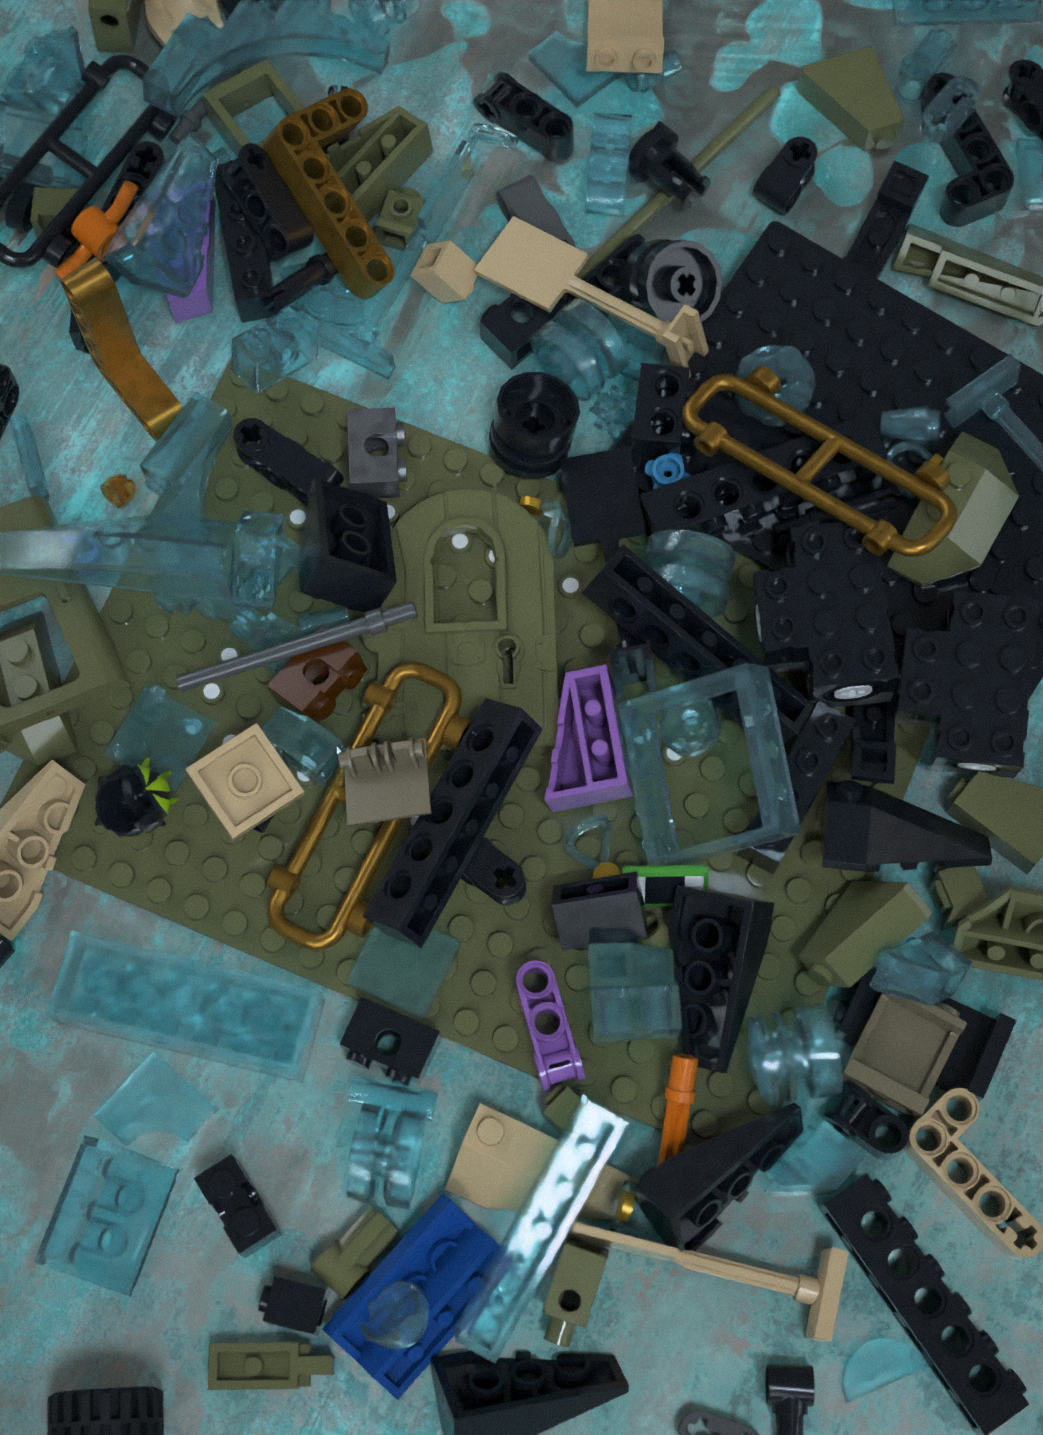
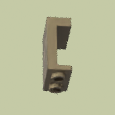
M889 982L883 989L838 1080L844 1083L852 1082L860 1086L877 1101L916 1121L923 1115L930 1101L928 1098L967 1022L960 1019V1013L951 1006L941 1002L933 1005L920 998L921 992L913 986L903 982H898L897 985Z

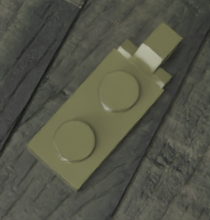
M300 1342L209 1343L208 1390H274L311 1387V1375H335V1356H311L312 1345H301Z

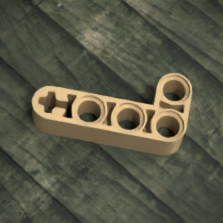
M963 1088L951 1089L908 1128V1141L904 1150L916 1165L1004 1256L1015 1261L1031 1258L1043 1249V1228L958 1140L978 1118L980 1106L976 1096L969 1090ZM949 1100H956L963 1104L966 1110L964 1121H956L949 1116L946 1109ZM918 1130H928L933 1134L936 1141L933 1151H925L918 1146L916 1142V1132ZM950 1162H958L966 1169L967 1179L964 1184H957L948 1176L947 1168ZM983 1194L991 1195L997 1201L999 1210L996 1217H988L981 1211L979 1201ZM1011 1215L1013 1220L1006 1223L1007 1227L999 1230L996 1225L1002 1223ZM1024 1230L1028 1234L1024 1240L1026 1245L1018 1248L1014 1244L1018 1237L1016 1233Z

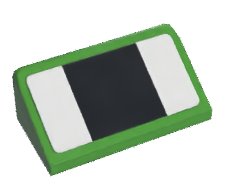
M706 865L624 866L622 868L621 874L638 872L645 907L673 906L677 885L707 890L708 867Z

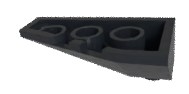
M852 780L827 781L820 821L822 867L859 872H879L881 864L900 863L903 870H916L918 863L930 861L943 868L991 865L992 853L988 836L871 786L861 785Z
M469 1350L431 1358L432 1376L441 1428L444 1435H537L629 1392V1384L615 1355L560 1353L555 1360L531 1359V1352L516 1351L515 1358L489 1357V1350Z

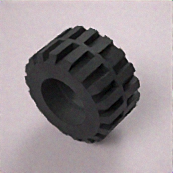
M145 1386L56 1392L47 1397V1435H164L163 1391L156 1387Z

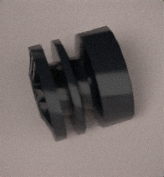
M525 372L511 377L501 386L488 435L489 453L500 468L508 474L522 479H543L555 474L561 468L559 459L568 457L580 415L579 401L571 387L558 377L543 372Z

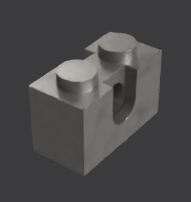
M395 407L347 410L350 489L374 498L400 497V483L407 482L406 458L398 459V446H406L405 424L404 422H397ZM375 451H388L386 456L370 455Z

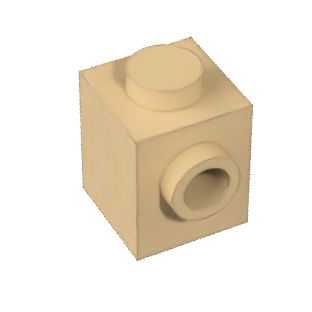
M451 240L426 244L410 276L441 303L466 300L475 288V280L478 275L475 274L474 269L477 264Z

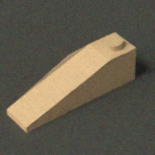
M479 1104L459 1149L445 1191L486 1209L524 1211L526 1213H545L622 1222L616 1219V1209L623 1191L635 1193V1185L638 1184L639 1180L514 1118Z

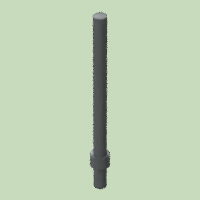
M412 601L383 611L379 607L364 612L365 617L178 675L176 679L179 689L183 692L369 632L372 636L388 631V626L417 618L418 612L415 603Z

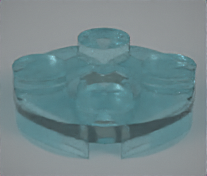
M765 346L751 352L740 361L736 376L746 380L757 366H765L771 369L785 383L781 386V392L774 396L799 411L805 412L814 394L815 376L811 365L796 347ZM735 393L740 409L747 416L751 415L761 420L762 424L768 426L789 424Z

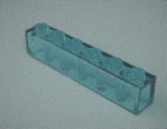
M583 1094L455 1325L454 1335L457 1343L496 1363L625 1130L628 1122L622 1114Z

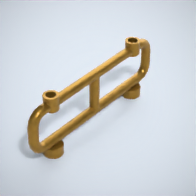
M757 366L746 380L733 374L713 376L705 381L688 398L683 406L682 419L686 428L697 436L694 439V443L701 453L706 456H713L720 449L865 534L862 539L863 545L876 556L883 555L888 548L895 553L907 557H919L928 554L943 541L957 521V508L953 500L944 493V490L951 483L949 473L940 464L926 461L914 475L910 474L775 397L774 395L781 389V382L778 376L765 366ZM730 390L823 444L799 471L794 474L729 436L725 428L719 423L710 422L708 424L699 418L698 412L717 392ZM839 452L939 510L940 518L922 538L908 540L899 535L895 527L885 520L876 522L810 482Z
M415 661L405 662L393 668L383 684L373 681L369 685L363 702L371 707L350 746L352 749L370 745L385 714L389 713L392 709L400 685L408 678H416L441 689L446 695V702L426 739L429 771L442 745L456 750L472 721L458 715L463 700L461 689L456 680L426 664ZM340 766L287 867L285 868L277 864L271 871L266 884L268 888L274 890L267 907L268 921L272 929L281 937L303 948L314 951L326 950L336 945L345 935L346 931L361 938L365 937L372 924L363 918L369 906V903L363 901V898L404 818L383 821L374 842L327 931L315 934L289 922L284 916L285 905L288 899L297 891L301 875L339 802L341 801L346 804L344 769H341Z

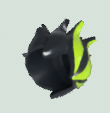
M147 757L141 765L137 764L133 767L124 764L110 771L106 777L99 776L98 786L94 794L95 810L97 813L95 826L102 825L105 829L113 831L119 837L139 836L143 832L150 834L159 826H165L164 817L169 814L171 804L178 801V798L168 797L171 790L167 778L173 772L171 770L160 773L153 771V769L149 768L150 758Z

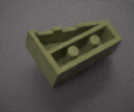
M400 106L395 107L358 129L359 135L344 144L339 145L336 142L327 147L328 153L325 154L367 222L383 207L388 191H398L434 152L428 124Z

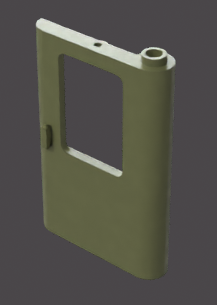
M41 496L27 497L0 508V612L40 596L45 597L51 606L80 675L77 680L14 706L3 707L0 705V753L4 752L11 743L13 733L45 720L53 719L62 713L131 686L50 504L46 498Z

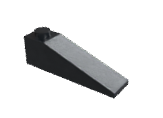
M677 885L669 931L671 942H675L677 967H674L675 982H679L682 1008L679 1010L683 1054L698 1057L697 1067L727 1073L767 947L775 903L735 894Z
M795 1102L673 1155L662 1162L657 1168L652 1167L641 1176L638 1184L635 1185L640 1209L665 1245L678 1248L679 1251H696L714 1235L722 1225L717 1218L734 1199L741 1204L749 1194L747 1189L758 1170L761 1172L769 1171L804 1131L801 1107Z

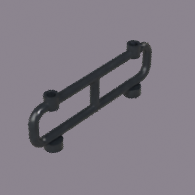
M123 54L111 56L102 65L92 60L81 75V80L85 82V85L0 182L1 210L5 201L48 151L87 178L28 250L18 253L0 243L1 263L12 268L23 269L31 267L43 259L54 268H57L68 256L74 244L63 236L62 233L130 153L133 147L147 131L160 142L171 131L178 117L166 109L170 102L169 86L159 73L141 60ZM128 70L151 86L156 96L101 163L95 166L60 141L59 138L94 97L107 87L112 76L117 71Z

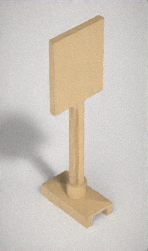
M514 216L474 269L475 274L549 313L564 293H570L655 337L656 342L666 347L671 366L689 368L688 361L694 352L705 357L709 351L698 310L684 304L672 322L668 320L663 322L577 278L576 276L590 258L588 253Z
M576 1222L564 1227L563 1236L664 1262L670 1260L689 1270L791 1295L794 1301L811 1305L804 1338L824 1342V1340L832 1342L849 1251L834 1247L822 1249L816 1278L802 1274L793 1277L695 1251H679L675 1247Z

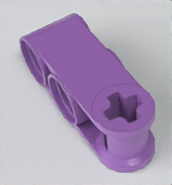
M529 961L523 964L516 976V988L543 1091L549 1090L551 1084L572 1078H577L578 1081L585 1080L579 1051L572 1038L554 972L549 965L542 961ZM532 973H538L546 978L548 985L544 991L532 993L524 987V979ZM543 1014L553 1015L557 1018L560 1027L551 1035L541 1034L535 1027L537 1018Z

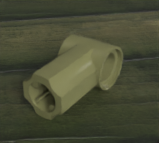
M370 1205L340 1240H335L324 1250L312 1265L311 1271L344 1300L370 1271L368 1267L384 1251L399 1231Z

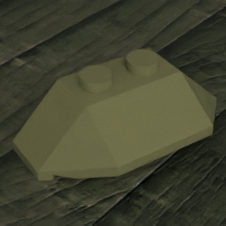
M963 431L941 464L951 478V483L944 490V493L953 500L957 508V521L954 527L930 553L919 557H907L894 552L886 567L922 587L933 584L935 581L981 567L1019 497L999 449ZM921 500L902 537L908 540L922 538L940 518L939 510Z
M39 611L4 624L0 628V705L11 707L61 687L62 684L44 614ZM67 711L53 719L45 720L13 733V739L7 746L6 751L40 769L44 768L51 760L58 763L79 755L69 712Z
M1008 886L959 921L948 957V963L1043 981V892Z

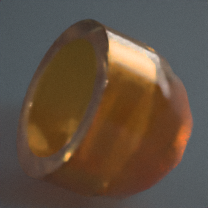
M123 473L112 475L100 486L104 497L119 509H123L129 504L136 493L134 481L132 479L127 480V476Z

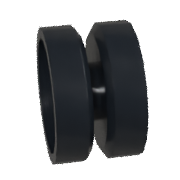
M655 239L644 242L630 254L623 267L620 285L624 302L663 322L666 320L672 322L683 305L686 304L698 310L702 323L713 313L717 306L723 282L720 266L714 255L700 243L686 240Z

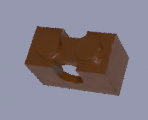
M322 625L317 631L324 630L327 628H325ZM341 641L293 656L267 686L278 704L314 729L321 720L327 719L333 713L336 707L335 699L345 688L351 690L360 683L363 674L367 671V667L358 651L345 641ZM327 678L322 684L316 685L319 680Z

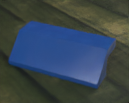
M442 1194L322 1330L398 1400L431 1363V1358L438 1355L514 1268L517 1262L493 1238L479 1228L450 1198Z

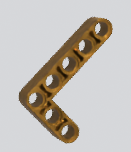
M347 88L283 118L266 136L263 142V149L269 155L273 166L283 182L290 189L294 200L304 216L310 221L314 234L349 290L360 299H370L393 280L395 275L394 266L322 150L323 147L347 136L368 113L366 98L359 91Z
M94 257L61 279V285L94 364L149 435L158 442L186 423L189 417L185 409L142 356L116 284L99 259Z

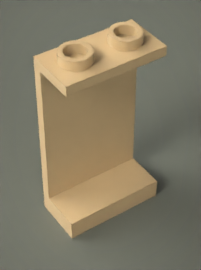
M589 0L586 71L662 73L664 55L663 0Z

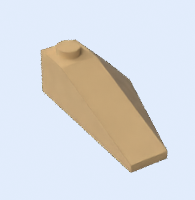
M51 760L0 809V934L11 942L40 904L43 896L40 891L48 870L52 871L57 860V857L54 855L62 834L69 829L85 788V784L54 760Z

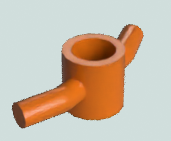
M124 181L114 202L106 213L98 206H91L77 216L73 222L71 234L81 244L71 256L53 271L59 280L84 265L92 255L100 261H107L121 251L125 245L127 233L117 223L126 213L138 191V187L134 183Z

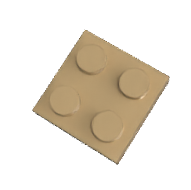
M257 723L185 769L186 774L232 841H235L304 795V790Z

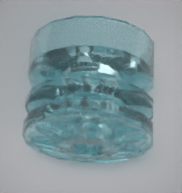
M823 1003L794 1008L792 1013V1029L786 1028L784 1020L778 1011L770 1012V1033H768L762 1015L749 1016V1036L747 1041L749 1065L754 1083L760 1090L764 1105L767 1108L779 1105V1085L785 1100L789 1104L797 1100L799 1081H803L806 1091L812 1099L835 1096L842 1093L843 1077L838 1043L830 1014Z

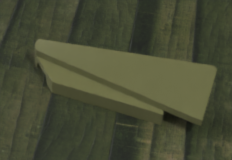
M910 224L893 266L894 270L931 277L928 283L929 287L1035 326L1043 324V277L917 225Z

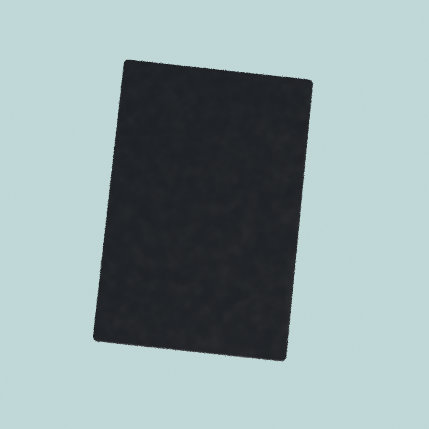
M778 221L770 222L722 291L720 300L713 313L702 322L709 351L705 357L694 352L688 361L691 372L689 382L696 383V390L713 376L733 374L746 380L757 366H765L771 369L781 382V389L774 395L775 397L828 427L870 413L888 455L887 461L912 475L924 462L929 461L935 454L945 458L962 431L999 449L1019 495L979 568L935 581L933 584L922 587L886 568L894 551L888 548L880 556L883 570L881 575L882 583H885L889 608L888 622L891 623L893 637H901V650L907 627L920 628L922 631L934 632L935 630L946 631L947 607L954 590L991 594L989 591L994 585L995 578L1004 560L1011 558L1015 552L1016 545L1014 539L1017 533L1034 540L1035 544L1043 549V374ZM663 387L657 391L663 397H671L677 393L670 387ZM730 390L717 392L698 412L700 419L708 424L710 422L719 423L725 428L729 436L756 452L808 435ZM633 420L614 449L630 447L638 490L645 493L653 490L654 486L651 476L645 473V465L648 461L656 460L661 455L632 452ZM659 424L654 426L652 430L656 434L665 435L670 433L672 428L665 424ZM691 431L689 444H681L680 455L683 458L684 471L690 476L737 460L720 449L713 456L704 455L695 446L694 439L697 436ZM836 453L832 458L837 464L850 462V459L841 453ZM802 466L792 469V472L796 474ZM669 471L664 473L665 477H671L672 475ZM880 475L866 482H858L857 479L843 484L839 491L830 494L843 501L887 484L892 494L877 501L880 502L894 497L895 509L872 515L870 518H874L876 522L879 520L889 522L901 536L921 501L920 498ZM758 480L754 483L758 490L764 492L775 488L773 483L768 480ZM722 493L716 497V500L722 505H731L737 501L729 493ZM807 500L791 509L784 510L780 506L767 511L766 516L755 522L744 523L741 520L730 524L726 531L714 537L772 572L781 571L782 568H788L786 560L788 545L784 548H779L775 539L790 533V531L774 536L772 524L803 515L807 508L813 506L816 509L820 508ZM683 507L678 511V514L685 519H692L699 512L693 507ZM1035 554L1022 556L1016 564V572L1019 578L1029 584L1042 582L1043 557ZM1013 589L1006 595L1029 598V595L1021 589ZM1043 595L1040 600L1039 614L1036 618V626L1038 628L1035 656L1032 659L1031 666L1033 668L1031 695L1043 678Z

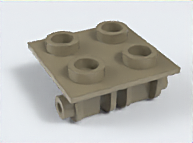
M409 737L406 741L394 743L384 741L381 745H377L375 742L371 743V746L352 749L350 746L346 747V750H343V752L338 753L339 765L341 769H344L348 826L432 814L426 738L414 739V737Z

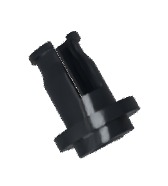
M658 121L654 129L645 133L633 146L628 158L630 162L628 173L638 183L645 182L651 178L667 194L680 200V204L684 209H689L692 206L689 199L693 194V190L703 197L709 189L711 181L707 176L699 174L694 164L676 149L678 135L663 122Z

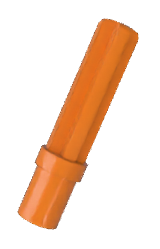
M675 1053L672 1056L669 1082L665 1087L664 1094L667 1103L657 1167L667 1158L684 1151L690 1105L695 1101L696 1090H694L698 1057Z

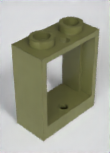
M268 59L202 93L207 117L237 157L239 150L244 145L250 143V141L232 117L273 95L289 115L304 108ZM264 140L256 144L263 148Z

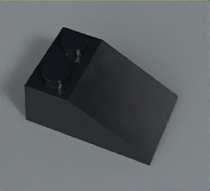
M314 477L310 487L298 562L300 593L307 594L315 599H323L345 606L353 611L367 612L382 606L397 583L386 501Z

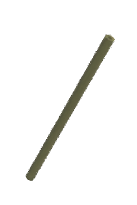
M770 85L690 161L694 164L699 174L781 96L776 86ZM661 189L589 258L576 277L583 279L601 262L615 253L630 237L637 234L675 197Z

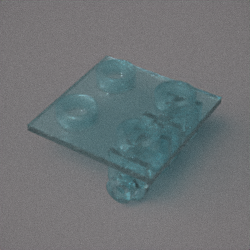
M153 684L152 688L145 685L103 755L120 765L127 764L133 767L137 764L141 765L147 757L150 758L149 768L153 769V771L160 773L171 770L173 772L167 780L170 790L176 793L186 776L185 769L193 764L217 721L166 696L168 692L160 686Z

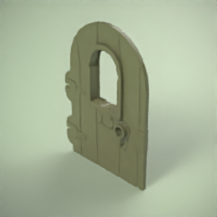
M458 489L441 492L420 501L403 514L390 530L397 583L381 606L383 611L414 601L418 617L388 626V631L374 636L370 632L360 635L365 648L370 653L378 654V681L376 682L383 684L391 670L402 663L415 661L426 664L456 680L461 689L463 700L458 715L473 721L485 698L520 707L543 729L533 748L555 747L559 714L555 579L551 547L542 527L525 508L508 497L487 490ZM464 532L478 534V537L491 546L495 558L496 621L478 620L468 623L460 621L438 623L437 562L440 551L453 538V535ZM360 612V618L365 617L364 612ZM508 647L515 649L512 653L513 684H504L505 664L501 652ZM416 678L406 679L400 685L396 701L389 713L385 714L373 740H378V745H381L384 741L394 743L406 741L409 737L427 739L446 702V695L441 689ZM369 685L365 688L363 696H361V708L366 710L371 707L363 702ZM362 714V715H361V724H362V722H363V720H364L366 714ZM442 745V747H441V749L439 750V752L456 751V750H454V749H452V748H449V747H447V746H445V745Z

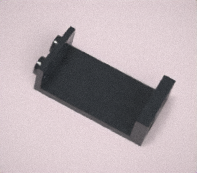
M878 963L852 985L855 989L850 1001L847 1002L843 999L840 1001L831 1023L838 1026L833 1038L854 1047L886 985L889 982L895 985L898 982L909 984L921 992L920 998L933 1005L941 1002L951 1006L960 1013L959 1018L967 1022L935 1086L946 1091L955 1088L967 1089L976 1096L979 1102L984 1099L1017 1020L1002 1013L993 1019L878 965Z

